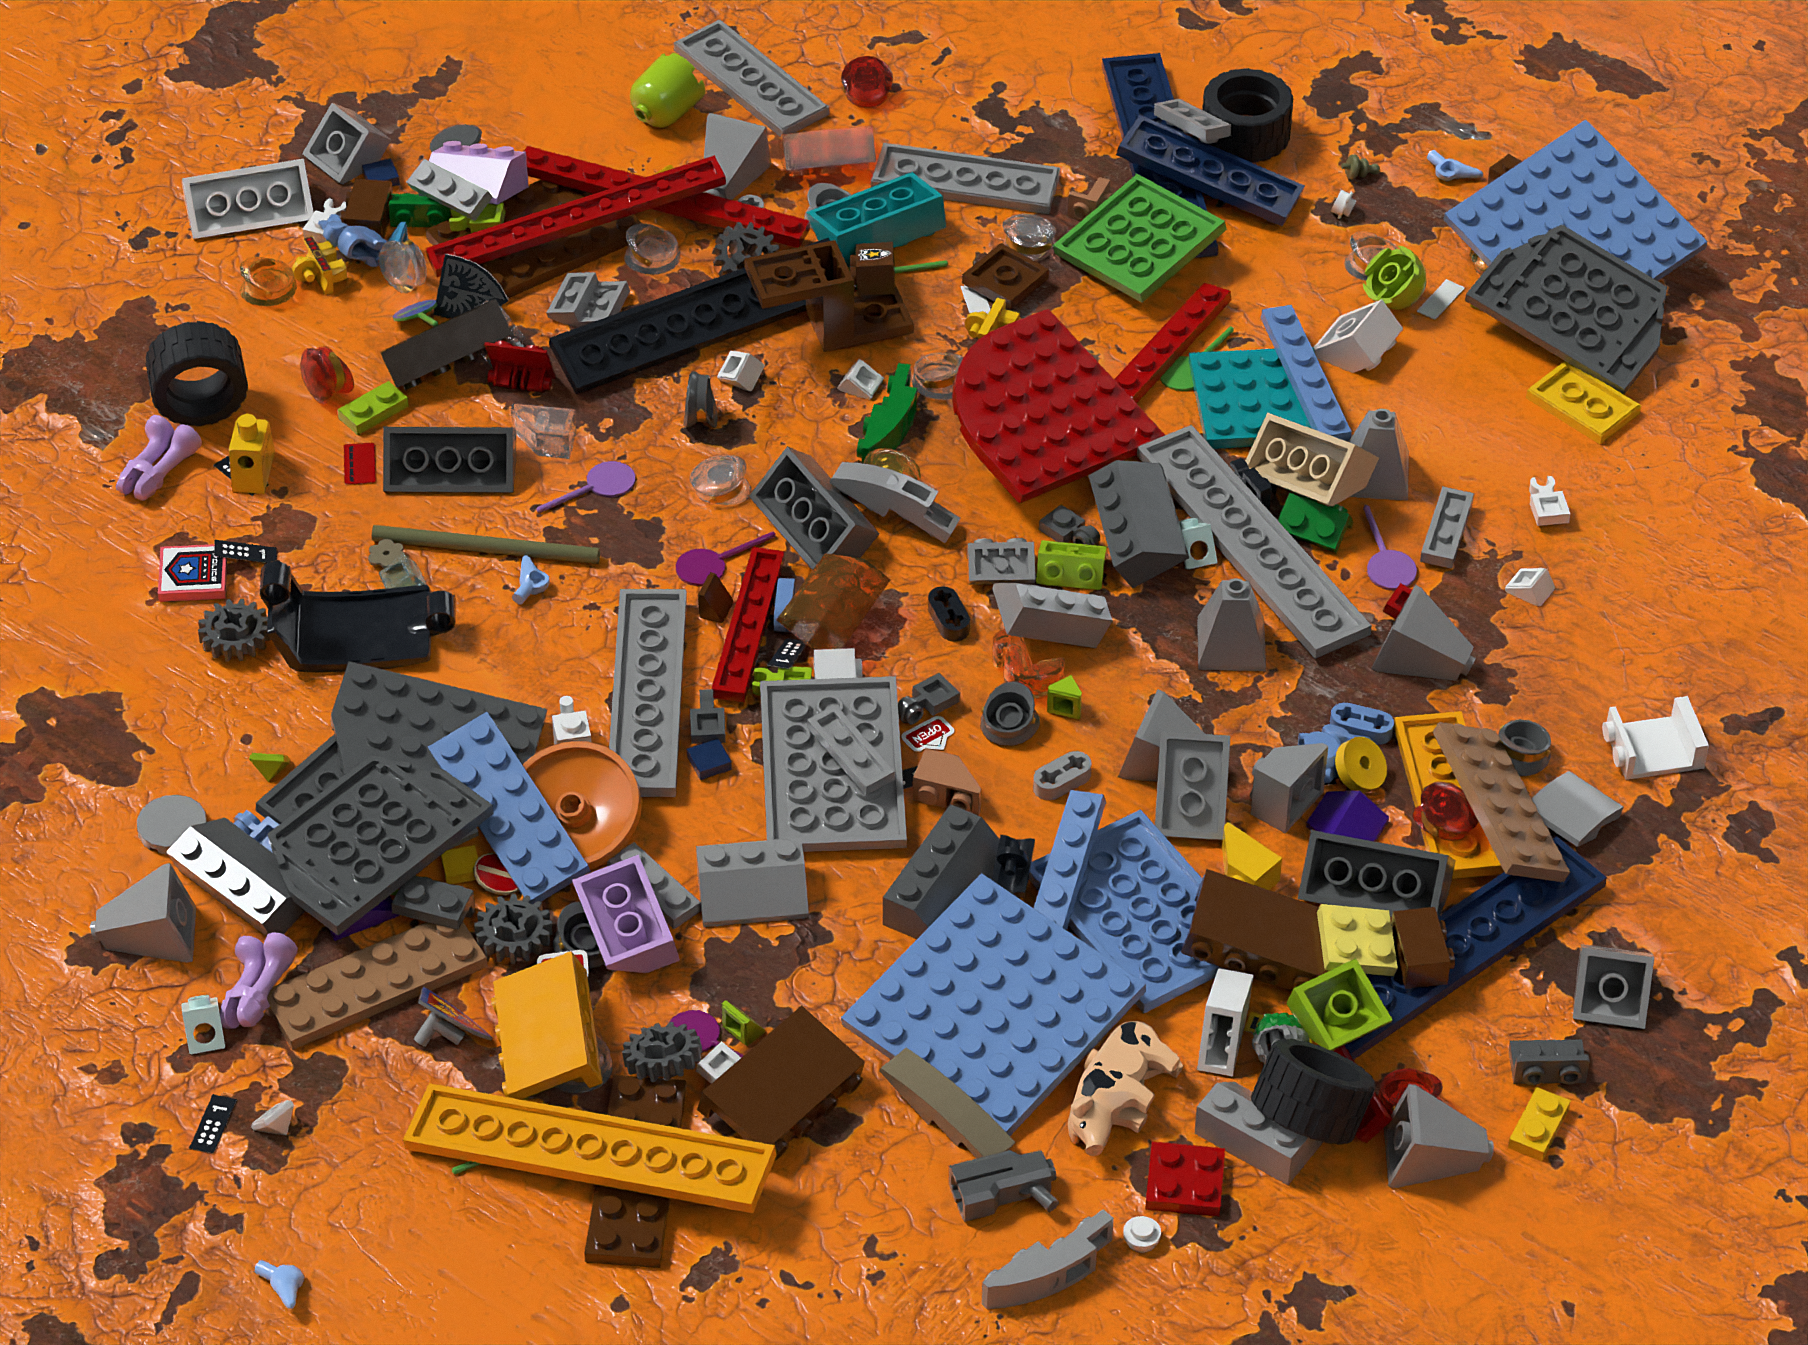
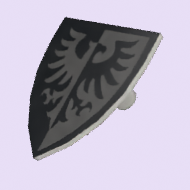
M445 254L436 298L437 306L434 308L433 315L454 318L493 299L497 300L499 307L509 301L501 285L487 270L470 260Z

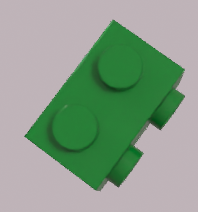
M1289 493L1278 522L1293 538L1337 553L1347 527L1351 528L1353 525V520L1348 510L1338 504L1326 506L1303 495L1297 496Z

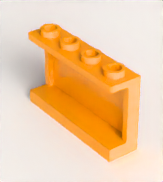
M572 951L493 981L495 997H492L491 1001L493 1009L498 1016V1025L495 1026V1032L502 1048V1053L498 1057L500 1065L505 1072L506 1081L502 1083L505 1097L529 1101L528 1097L578 1077H581L589 1088L603 1083L587 970Z

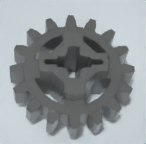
M737 222L734 230L727 226L723 235L720 234L715 241L718 245H715L712 250V254L717 255L713 265L722 267L718 275L723 276L745 268L744 258L759 256L762 252L764 254L777 252L779 245L770 244L774 236L768 235L765 237L763 235L765 229L763 226L758 231L754 230L753 222H749L746 228H743L741 222ZM728 246L730 247V248L728 249V251H729L730 254H731V258H729V257H728V254H727V248H728Z
M227 599L226 606L222 607L215 603V611L205 610V619L198 621L199 641L203 643L204 651L209 652L212 650V656L215 659L220 655H225L226 662H229L232 656H237L239 661H243L244 654L247 653L255 657V649L265 650V641L271 640L267 634L268 617L266 609H258L256 602H252L247 606L244 599H240L238 604H233L230 599Z
M512 894L509 901H505L503 897L499 896L497 897V905L487 902L485 904L486 912L477 913L478 922L474 923L477 943L480 947H484L487 957L496 953L497 962H501L505 957H510L511 964H515L517 957L521 956L526 962L530 961L529 953L533 952L541 955V945L549 946L550 944L549 935L553 934L549 910H543L542 902L540 901L531 904L530 896L528 895L522 901L517 900L516 894Z
M669 1022L666 1027H661L659 1023H655L652 1027L641 1028L642 1034L640 1035L631 1034L630 1042L623 1043L624 1065L628 1068L630 1075L637 1073L639 1080L649 1076L651 1082H655L658 1077L664 1076V1079L668 1081L676 1075L683 1076L685 1068L693 1070L695 1068L694 1062L701 1061L702 1059L700 1036H697L695 1029L687 1030L686 1024L675 1027L673 1022Z

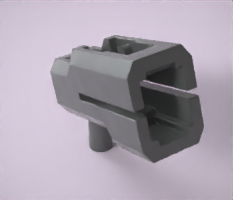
M1008 1150L949 1165V1186L964 1222L994 1215L1000 1205L1031 1197L1038 1201L1048 1212L1053 1211L1058 1206L1059 1201L1051 1194V1181L1056 1180L1053 1161L1046 1159L1041 1150L1023 1155Z

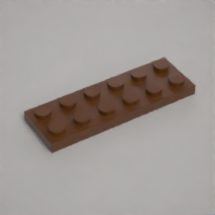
M613 1075L607 1115L681 1128L687 1090L686 1080L670 1079L666 1081L664 1078H658L655 1082H651L650 1077L639 1080L636 1076ZM596 1185L584 1253L585 1262L660 1268L670 1198Z

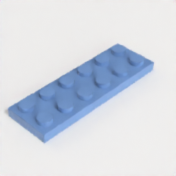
M488 712L483 713L428 746L430 753L441 769L447 771L493 805L494 814L478 827L522 896H530L531 904L543 901L571 884L573 879L591 872L588 864Z

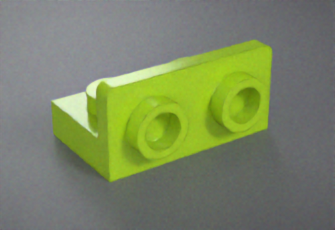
M1042 540L1038 552L1037 584L1100 590L1103 583L1107 546Z

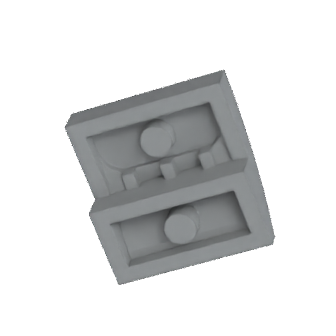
M595 272L567 273L546 313L548 318L557 322L581 327L619 313L630 292L627 281L599 282Z
M1570 771L1554 779L1531 798L1544 824L1577 847L1595 839L1600 828L1618 819L1624 808Z

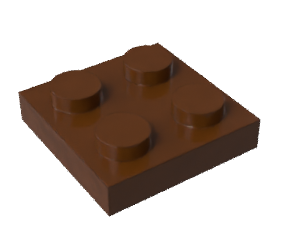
M1002 243L962 274V284L994 302L996 298L1005 299L1006 308L1009 310L1013 309L1049 279L1048 268Z

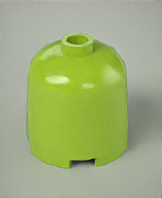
M663 53L631 87L630 102L636 117L642 122L659 128L675 123L705 95L706 91L703 80L698 83L692 73L695 67L684 57L676 53H672L670 56H666Z

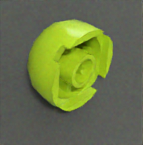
M1398 246L1400 249L1395 250L1390 248L1382 250L1373 257L1364 273L1368 276L1366 285L1363 283V289L1367 296L1374 302L1382 299L1389 309L1410 307L1421 297L1427 284L1424 265L1416 254L1404 246Z

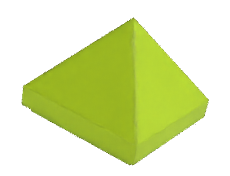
M252 753L249 759L268 782L290 763L288 756L280 754Z

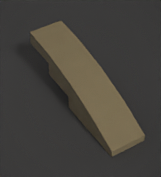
M907 1047L879 1070L928 1125L934 1121L956 1146L963 1143L976 1158L1008 1151L1015 1144V1141L961 1088Z

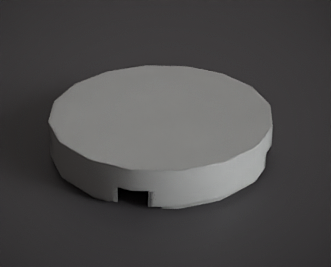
M182 795L162 796L152 800L141 809L137 817L138 837L148 849L151 847L157 849L158 853L168 855L166 851L190 826L207 822L206 813L201 804L190 797Z

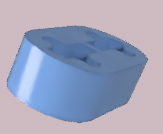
M778 578L774 610V632H791L796 589V581L793 578Z
M1339 703L1331 710L1330 724L1344 728L1349 734L1370 737V740L1376 744H1385L1393 737L1394 719L1384 711L1351 703Z

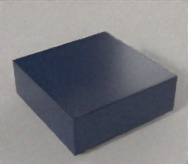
M391 158L362 165V173L365 179L392 181V187L400 185L399 175Z
M719 739L687 748V757L700 780L732 770V762Z

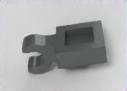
M713 689L699 690L700 709H690L691 744H703L715 739H719L721 743H726L724 708H714Z

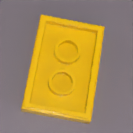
M1566 361L1527 389L1526 399L1598 444H1602L1640 414L1641 405Z

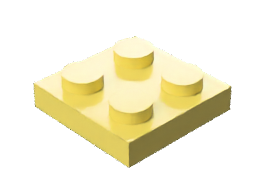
M1327 904L1320 905L1317 917L1325 970L1330 971L1356 958L1365 974L1394 976L1398 966L1389 910Z

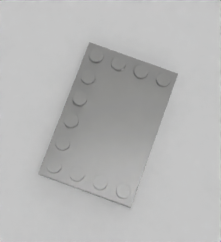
M896 676L760 681L767 840L801 837L803 852L907 848ZM836 704L894 770V781L865 795L807 728V719Z

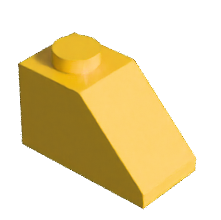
M1227 822L1224 825L1222 842L1225 875L1270 890L1280 881L1282 858L1230 822Z

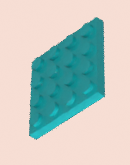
M1275 349L1189 353V366L1203 437L1213 449L1252 447L1267 413L1311 428Z

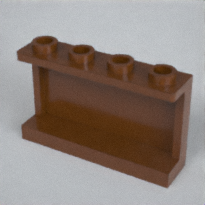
M1206 869L1194 900L1196 905L1188 935L1181 950L1182 954L1231 971L1253 974L1254 979L1290 991L1328 972L1324 968L1317 917L1319 907Z
M801 1005L702 1091L697 1110L707 1119L716 1113L745 1140L775 1145L777 1155L774 1161H776L786 1152L789 1147L788 1143L797 1136L800 1139L805 1136L812 1128L813 1121L820 1114L825 1117L836 1107L840 1096L845 1092L850 1095L859 1087L863 1081L861 1073L865 1061Z

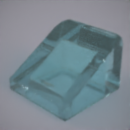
M406 554L401 555L379 572L385 588L427 585L418 565Z

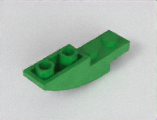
M898 363L895 375H890L888 379L887 394H890L889 397L884 396L882 405L874 404L871 416H865L863 424V435L865 438H859L857 445V457L862 458L863 464L873 465L878 460L889 457L901 444L913 424L917 413V387H910V364Z

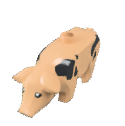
M1139 1021L1124 1022L1116 1027L1099 1051L1093 1049L1086 1059L1084 1065L1086 1070L1080 1079L1073 1104L1071 1105L1068 1130L1073 1144H1078L1081 1140L1084 1141L1086 1145L1085 1152L1089 1156H1097L1102 1152L1109 1139L1112 1124L1131 1128L1137 1133L1144 1126L1148 1116L1145 1113L1155 1097V1094L1144 1086L1146 1079L1161 1073H1166L1176 1078L1183 1069V1064L1180 1062L1178 1054L1162 1043L1156 1032L1149 1025Z

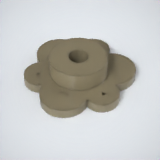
M383 539L379 541L378 545H372L369 548L370 555L368 560L371 565H381L383 568H390L392 565L400 564L405 560L403 545L400 543L394 544L390 539Z

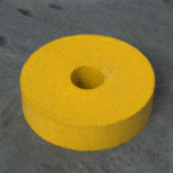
M1359 736L1342 743L1337 749L1335 757L1336 770L1341 781L1349 789L1366 793L1383 784L1387 774V764L1383 752L1375 742L1369 738Z

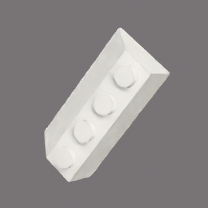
M304 159L182 178L181 181L193 239L308 221L314 213Z

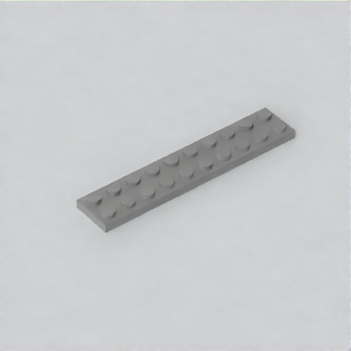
M1192 425L1138 446L1137 457L1142 462L1160 463L1163 466L1171 496L1191 518H1198V523L1211 524L1215 546L1244 579L1250 582L1251 587L1315 659L1371 635L1372 625Z

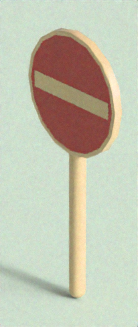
M495 853L484 854L477 859L473 868L474 877L485 890L499 895L514 894L519 890Z

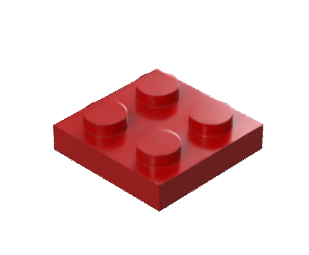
M1152 1141L1145 1210L1220 1217L1225 1148Z

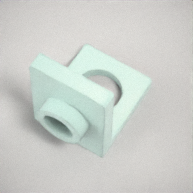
M1198 518L1179 521L1189 559L1184 561L1185 569L1217 563L1211 524L1198 523ZM1195 541H1203L1207 546V554L1200 560L1194 559L1190 554V547Z
M200 995L189 998L187 1003H182V1015L189 1054L225 1048L217 997L210 998L209 995ZM201 1023H208L215 1029V1037L209 1043H200L194 1038V1029Z

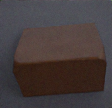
M710 572L698 593L700 618L722 623L733 604V599L718 576Z

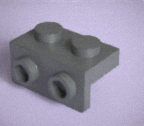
M415 875L399 888L391 903L392 913L459 930L464 918H472L475 913L474 891L460 885H451L432 880L428 877Z

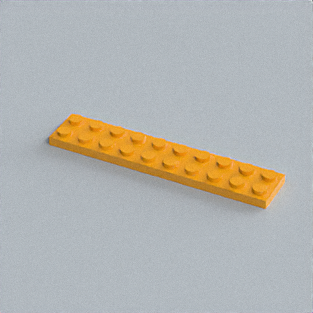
M429 1083L403 1138L406 1150L748 1213H754L777 1155L775 1145L431 1083Z

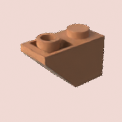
M925 748L913 776V800L942 808H948L951 804L979 816L981 812V787L959 756Z

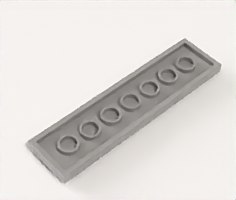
M620 589L609 749L617 753L631 768L638 782L641 797H676L687 604L686 589Z

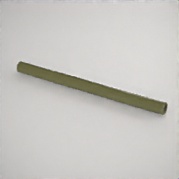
M373 525L372 541L377 542L383 539H390L394 543L513 556L527 555L532 558L599 564L600 548L382 525Z

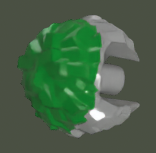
M1288 1013L1264 1014L1263 1019L1258 1022V1027L1253 1033L1252 1047L1258 1055L1259 1061L1265 1064L1275 1041L1280 1039H1296L1309 1042L1310 1039L1308 1033L1304 1031L1303 1026L1293 1015Z

